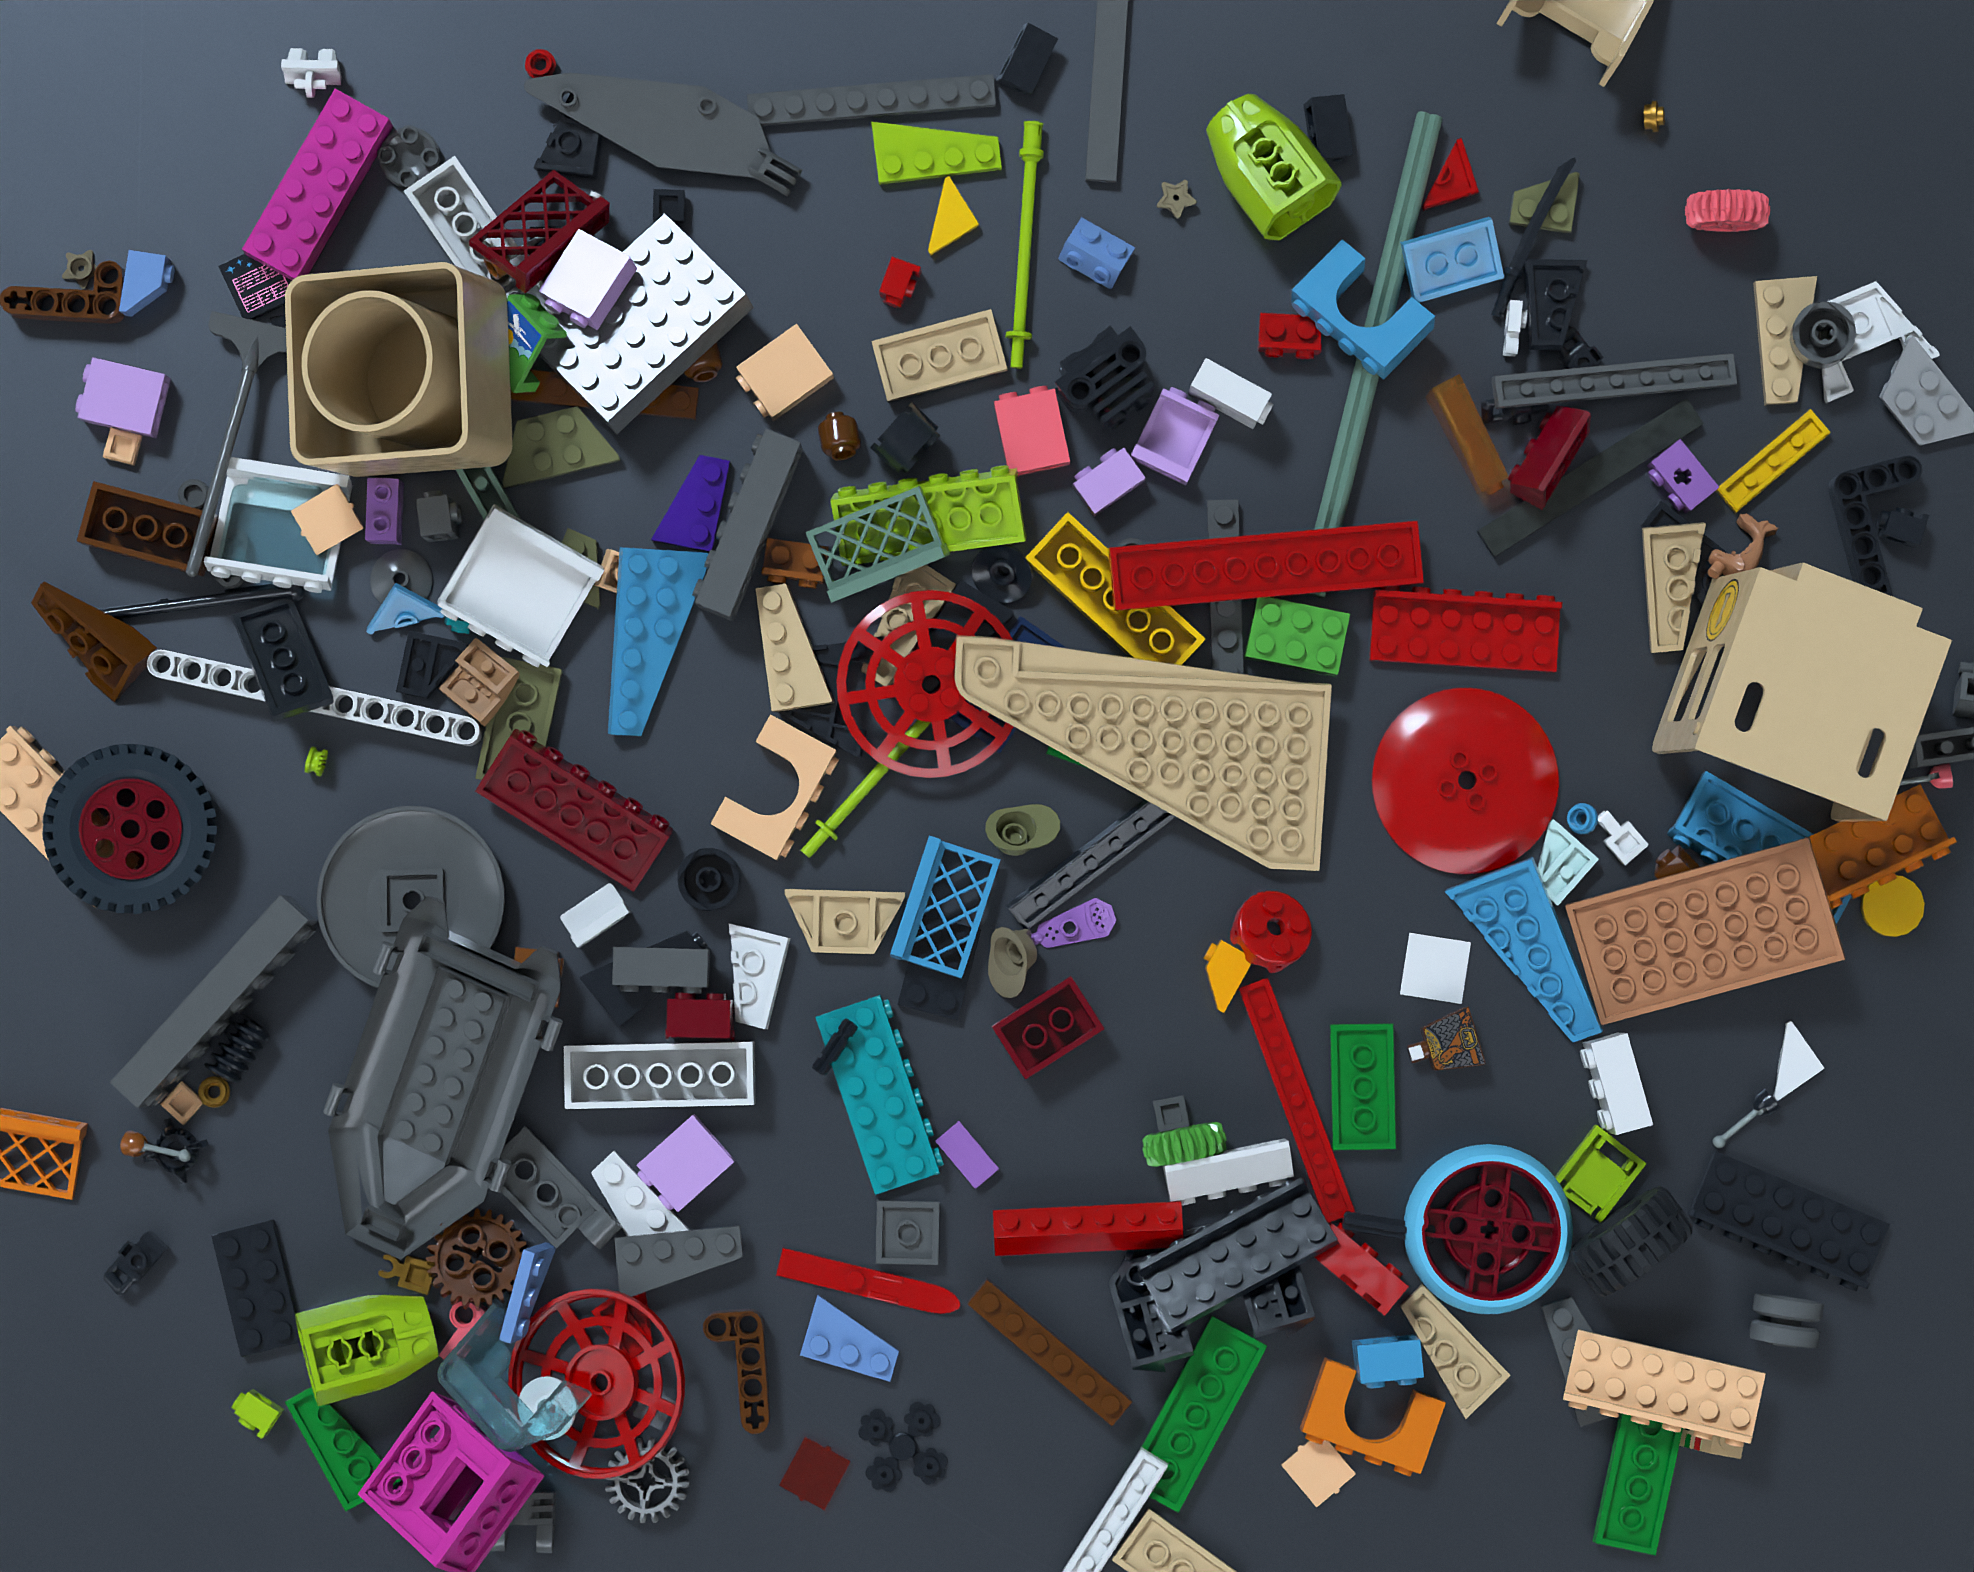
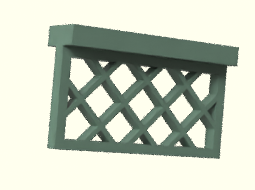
M921 486L805 532L829 589L827 593L831 603L951 555L947 544L943 543ZM916 495L920 505L916 518L900 511L905 498ZM895 502H898L896 509L888 506ZM883 508L894 513L888 529L872 523L878 509ZM870 513L868 520L861 518V516ZM922 514H924L926 522L920 520ZM898 515L914 522L908 538L892 531ZM856 520L865 524L860 540L844 534L849 521ZM842 524L839 532L832 529ZM918 524L930 529L934 539L933 542L923 545L912 540ZM870 527L886 533L880 549L864 543ZM827 531L837 536L831 552L820 547L816 538L817 534ZM890 536L906 542L901 555L895 557L884 552ZM842 538L857 545L851 561L836 555ZM910 544L918 547L907 552ZM861 547L877 553L873 566L866 568L855 563ZM823 554L829 556L827 563ZM881 556L888 558V560L879 563ZM833 558L849 565L845 577L836 581L833 580L829 570ZM853 567L861 570L859 572L851 574Z

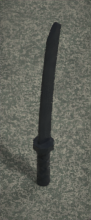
M1571 158L1558 167L1544 192L1509 267L1505 266L1503 273H1506L1491 315L1503 318L1504 311L1512 294L1511 292H1513L1515 287L1514 285L1518 278H1522L1523 272L1520 271L1557 194L1576 163V158Z

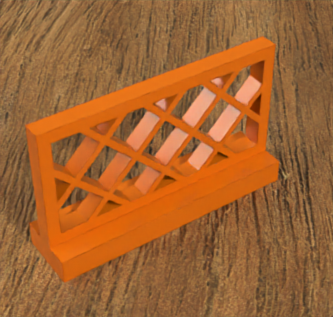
M0 1108V1131L7 1132L15 1142L3 1152L0 1149V1160L10 1172L3 1179L0 1178V1187L73 1200L83 1138L86 1136L88 1123ZM17 1134L24 1135V1137L20 1139ZM29 1137H35L41 1141L46 1149L33 1157L22 1142ZM48 1140H52V1141H56V1142H54L53 1144H50V1143L48 1142ZM61 1142L74 1144L73 1155L66 1162L62 1161L53 1148ZM18 1146L28 1160L17 1169L14 1168L5 1156L6 1153ZM49 1152L59 1167L46 1175L36 1162V1159ZM69 1163H71V1169H70V1170H69V1169L67 1168V1166H66V1165H68ZM29 1164H31L41 1178L34 1184L25 1183L18 1173ZM62 1170L69 1180L67 1190L57 1189L49 1177ZM13 1176L16 1181H12V1180H8V1179ZM44 1182L46 1186H40L39 1184Z

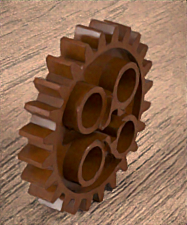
M476 1208L473 1217H469L467 1213L462 1216V1220H457L450 1227L448 1226L442 1230L443 1235L437 1234L433 1237L437 1245H428L427 1248L434 1256L427 1257L426 1262L427 1265L434 1266L427 1271L429 1277H437L432 1282L433 1287L436 1289L443 1286L440 1291L442 1298L452 1294L450 1299L452 1305H455L461 1299L465 1310L471 1302H474L477 1311H480L482 1302H486L490 1309L493 1308V1299L495 1298L502 1304L505 1303L503 1294L507 1292L511 1295L512 1285L515 1282L522 1256L521 1252L528 1247L525 1241L518 1242L523 1237L521 1230L512 1232L515 1227L513 1221L504 1225V1214L501 1213L496 1219H493L492 1210L489 1209L485 1217L480 1215L479 1209ZM475 1233L480 1236L479 1240L474 1244H466L464 1242L465 1237L469 1234ZM458 1246L462 1248L466 1253H463L458 1250H453V1247ZM502 1247L507 1250L506 1255L502 1258L496 1259L491 1256V1253L496 1248ZM480 1255L483 1256L484 1262L478 1260L473 1264L471 1256L474 1258H478ZM455 1260L464 1262V1266L459 1271L449 1270V1264ZM490 1266L501 1268L502 1272L497 1273ZM482 1274L492 1277L491 1281L486 1285L481 1286L475 1283L478 1276Z

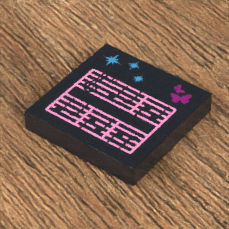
M246 254L218 266L242 318L254 320L285 305V292L292 280L250 258Z

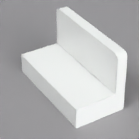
M608 883L562 914L560 919L571 934L570 938L576 947L581 948L632 912L614 885Z

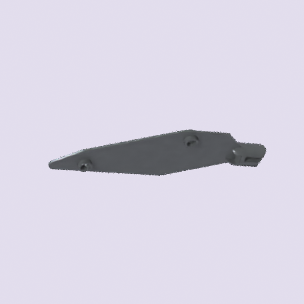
M571 72L531 78L524 83V89L528 94L658 168L756 178L787 197L791 191L766 176V174L768 173L791 186H794L797 180L790 174L772 165V163L775 162L799 176L803 171L801 168L770 151L757 116L704 86ZM570 93L574 96L571 103L563 102L562 99L565 94Z

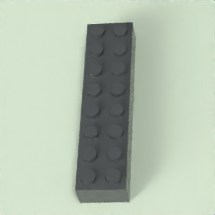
M280 895L110 1081V1084L137 1108L151 1107L153 1104L157 1106L169 1093L166 1088L174 1081L178 1083L188 1073L190 1069L187 1065L195 1058L200 1059L211 1047L208 1044L210 1039L215 1035L221 1036L232 1024L229 1020L230 1017L237 1011L239 1013L243 1012L253 1001L250 995L258 988L262 990L274 978L271 972L277 966L281 965L283 967L290 961L295 954L292 949L300 942L305 943L315 933L316 929L313 926L318 920L291 896Z

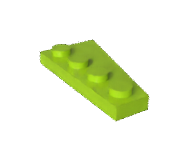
M871 122L879 185L1002 170L998 137Z

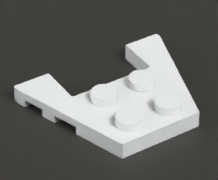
M1876 281L1827 301L1842 305L1854 318L1856 327L1855 343L1842 361L1895 339L1900 340L1904 349L1906 345L1904 342L1909 335H1913L1931 359L1940 356L1938 350L1927 342L1922 336V332L1911 324L1903 315L1899 306ZM1826 329L1822 332L1819 331V340L1822 341L1825 338L1829 341L1827 338L1829 331ZM1842 361L1832 367L1822 369L1824 400L1826 403L1854 392Z

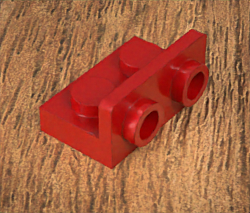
M1260 313L1258 351L1265 352L1264 356L1280 358L1283 357V353H1295V358L1314 359V355L1321 353V332L1316 328L1315 322L1307 315L1303 317L1294 314Z

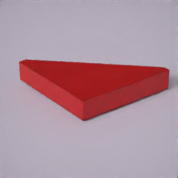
M1462 138L1456 140L1422 206L1423 211L1479 193Z

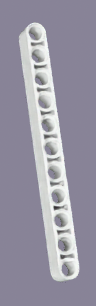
M156 650L147 659L149 672L161 679L265 702L261 690L251 693L248 689L249 680L255 677L252 669L167 650ZM167 656L171 662L170 668L166 672L160 673L157 668L158 660ZM198 663L201 667L200 676L191 680L188 677L187 670L191 664ZM223 670H229L231 673V681L226 686H220L218 683V675ZM331 686L329 688L332 692L334 703L310 711L464 746L476 745L483 736L481 724L467 716ZM350 696L353 700V707L349 712L342 713L339 710V702L343 697ZM380 703L383 706L384 713L379 719L372 720L369 715V709L373 704ZM411 710L414 714V721L411 725L403 727L400 724L399 716L403 711ZM441 716L445 722L444 728L439 733H433L429 727L430 721L434 717ZM466 723H472L475 728V734L469 740H463L460 736V729Z

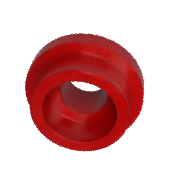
M537 49L527 56L525 69L531 78L550 76L556 70V61L549 51ZM538 61L546 62L544 70H537L535 68Z

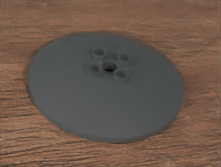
M401 806L385 809L362 819L343 834L328 854L317 887L316 904L319 925L323 937L336 959L349 972L365 983L379 988L383 976L375 974L372 970L382 942L394 944L403 918L412 911L404 903L406 895L410 892L419 893L421 901L427 896H433L444 901L449 931L489 949L493 946L499 934L505 910V889L502 873L492 850L483 838L468 824L451 814L423 806ZM392 952L387 966L388 970H393L398 954Z

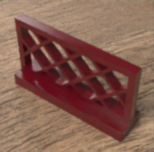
M553 170L469 240V246L516 280V287L526 294L552 271L578 229L594 236L609 223L610 202L601 196L594 200L593 197ZM555 183L564 189V194H546V189ZM565 202V211H547V203ZM569 202H582L587 207L583 211H569ZM529 203H543V211L525 212V206ZM566 219L564 227L548 228V220ZM509 220H522V229H504V224ZM526 220H544V229H526ZM527 237H545V243L541 246H527ZM487 238H501V247H488L482 242ZM504 238H523V246L505 247ZM505 255H524V260L515 267L506 260Z

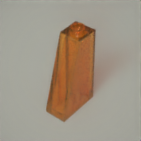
M1460 374L1433 387L1426 395V399L1477 494L1479 495L1486 491L1489 496L1504 488L1502 482L1509 476Z

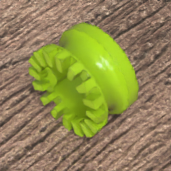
M312 746L306 759L305 773L310 774V772L314 771L316 776L321 777L325 769L323 763H327L324 760L328 758V750L318 751L317 747Z

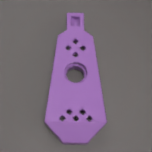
M1094 898L1039 924L1037 932L1031 934V939L1035 945L1042 944L1044 947L1050 948L1107 937L1116 922L1112 905ZM1068 921L1073 922L1076 927L1075 931L1071 934L1066 933L1063 929L1064 924Z

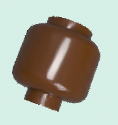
M717 342L684 372L688 378L694 379L695 382H707L717 376L722 368V358Z
M833 412L828 414L826 419L818 426L819 440L824 454L831 456L834 460H845L856 454V450L861 445V438L857 421L852 416L844 415L843 412Z

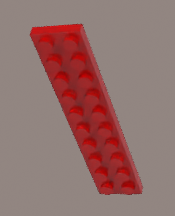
M1418 521L1108 548L1114 611L1424 583Z

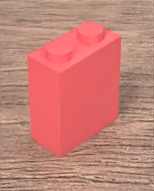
M1047 386L1029 389L1030 394L1018 396L1017 392L999 395L998 401H994L1006 465L1009 466V469L1017 468L1018 476L1070 465L1055 389L1048 390Z

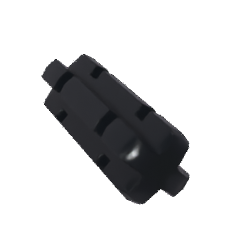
M844 1019L838 1027L839 1031L833 1034L821 1052L823 1054L821 1058L818 1057L814 1062L812 1068L823 1076L828 1074L832 1068V1062H836L849 1043L848 1038H852L857 1031L858 1026L849 1019Z

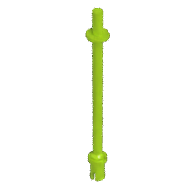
M1039 121L1023 122V148L1019 149V157H1022L1025 164L1013 331H1007L1005 334L1006 338L1012 339L1010 367L1016 369L1023 368L1025 340L1032 339V334L1026 332L1025 329L1037 163L1040 159L1044 158V151L1041 150L1043 123Z
M917 719L905 734L917 739L931 722ZM898 741L887 757L897 761L910 746ZM878 763L825 823L821 820L815 822L820 829L801 849L808 858H811L829 836L835 841L838 839L837 834L834 833L836 828L890 768Z

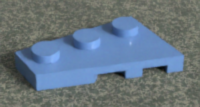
M545 1242L523 1249L499 1340L511 1344L521 1340L527 1334L531 1313L556 1250L552 1244Z
M818 1294L800 1356L890 1382L899 1350Z

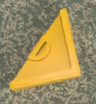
M949 176L944 180L929 243L928 253L930 256L979 226V223Z

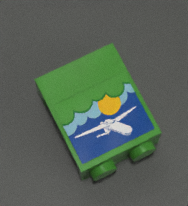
M529 293L509 294L507 298L510 390L513 393L536 392L540 381L530 369L547 339L565 338L567 332L560 326L558 319L547 312L536 296Z

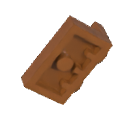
M767 538L764 564L761 571L762 576L768 577L767 582L786 584V579L799 581L798 586L816 589L817 584H824V576L810 544ZM820 545L821 548H823V549L829 551V547H828V546H821V545ZM823 554L827 563L828 556Z

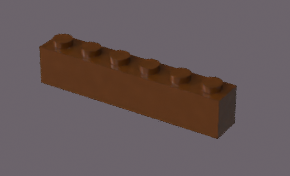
M988 1277L967 1301V1304L1111 1426L1115 1424L1132 1403V1399Z

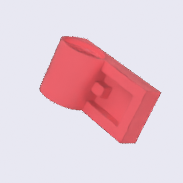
M462 1300L452 1306L449 1314L450 1321L458 1329L438 1355L446 1362H451L454 1357L460 1360L470 1346L466 1341L472 1332L479 1334L489 1319L485 1317V1314L489 1309L481 1304L480 1311H477L474 1302L470 1303L469 1307L473 1311L471 1322H463L458 1317V1309L460 1306H463Z

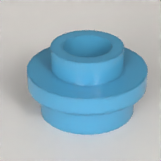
M1579 803L1569 810L1567 822L1573 832L1588 834L1595 829L1598 815L1593 806ZM1583 814H1586L1587 816L1585 824H1582L1581 817Z

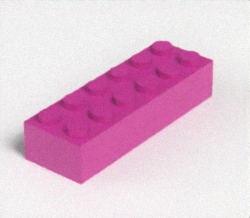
M334 89L242 248L244 253L290 280L301 275H308L377 157L382 143L392 131L394 126L390 119L341 91Z

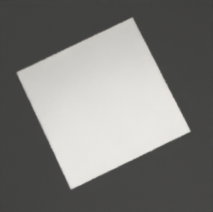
M1409 933L1400 994L1462 1004L1471 942Z

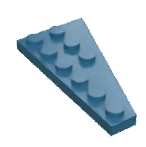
M620 547L608 734L642 735L694 603L695 597L692 596L698 579L703 580L706 567H704V564L709 554L708 552Z
M1533 857L1445 890L1450 899L1454 900L1462 909L1470 922L1472 921L1484 935V939L1512 972L1518 975L1528 987V991L1534 998L1536 997L1549 1012L1550 1017L1572 1042L1585 1039L1603 1031Z

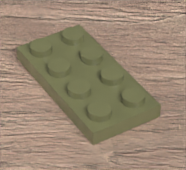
M501 657L514 667L520 675L503 705L486 725L475 779H483L515 729L519 731L526 730L532 733L537 738V742L547 748L563 674L562 669L546 667L544 665L535 667L525 661Z

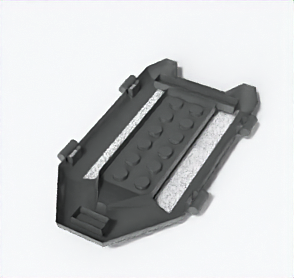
M427 896L403 918L394 944L382 942L372 971L383 977L344 1085L340 1083L332 1084L323 1110L324 1114L333 1116L328 1132L345 1234L400 1260L484 1202L489 1188L494 1192L500 1193L502 1191L511 1162L500 1156L539 1049L541 1047L546 1051L553 1050L563 1023L561 1019L552 1016L562 988L558 954L555 950L541 946L524 962L520 963L449 931L445 903L433 896ZM393 952L398 955L393 970L390 971L387 969ZM547 1021L549 1022V1024L544 1035V1038L542 1039L541 1034ZM342 1094H345L348 1097L344 1109L339 1111L337 1108ZM494 1163H496V1164H498V1165H497V1168H496V1170H495L493 1179L491 1180L490 1175H491V1172H492ZM358 1166L361 1176V1182L366 1193L368 1202L370 1204V1206H368L365 1209L363 1218L361 1212L360 1180Z

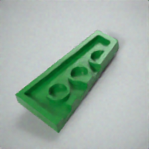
M312 1387L285 1401L345 1512L364 1502L358 1493L383 1460L380 1455L331 1403L318 1406ZM401 1478L397 1479V1480L394 1482V1484L398 1483V1482L401 1481L402 1479H401Z

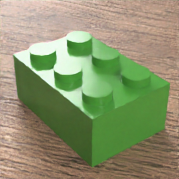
M1270 597L1256 598L1244 659L1336 677L1339 672L1350 614Z

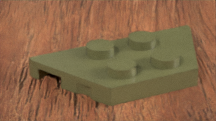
M576 406L517 421L512 440V451L508 457L502 484L504 489L621 460L617 452Z

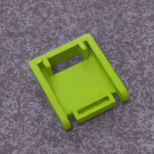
M1594 1125L1556 1174L1555 1178L1559 1184L1563 1179L1567 1181L1562 1187L1566 1197L1589 1215L1599 1206L1601 1210L1597 1213L1595 1219L1601 1223L1647 1163L1598 1125ZM1605 1141L1628 1158L1621 1168L1599 1151Z

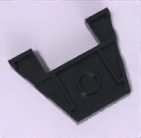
M876 637L880 641L884 639L883 637ZM847 641L844 643L813 646L814 654L819 666H821L827 687L835 703L779 711L778 713L850 754L862 758L863 749L850 734L847 726L836 724L839 709L836 685L838 664ZM858 641L850 661L869 664L874 651ZM859 728L866 737L867 730Z

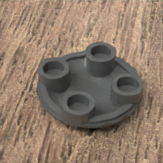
M412 125L404 126L390 133L382 143L377 154L380 167L386 178L395 185L405 188L410 187L438 168L440 162L439 147L434 138L425 130Z

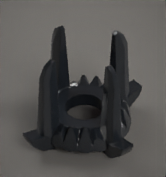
M171 1118L164 1119L166 1127L162 1129V1134L157 1138L154 1146L168 1148L172 1142H178L183 1145L184 1149L190 1151L191 1158L187 1162H183L180 1159L173 1160L166 1154L154 1152L143 1156V1161L145 1163L156 1160L163 1170L178 1176L180 1184L187 1183L186 1171L191 1169L197 1162L199 1149L209 1146L207 1139L197 1141L189 1131L175 1128Z

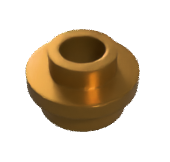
M1652 101V104L1644 105L1645 129H1652L1653 132H1658L1659 126L1665 124L1664 107H1658V101Z
M212 1076L202 1081L199 1086L198 1095L203 1104L208 1107L217 1108L228 1101L230 1087L224 1079ZM213 1086H217L220 1089V1095L217 1098H212L209 1095V1090Z

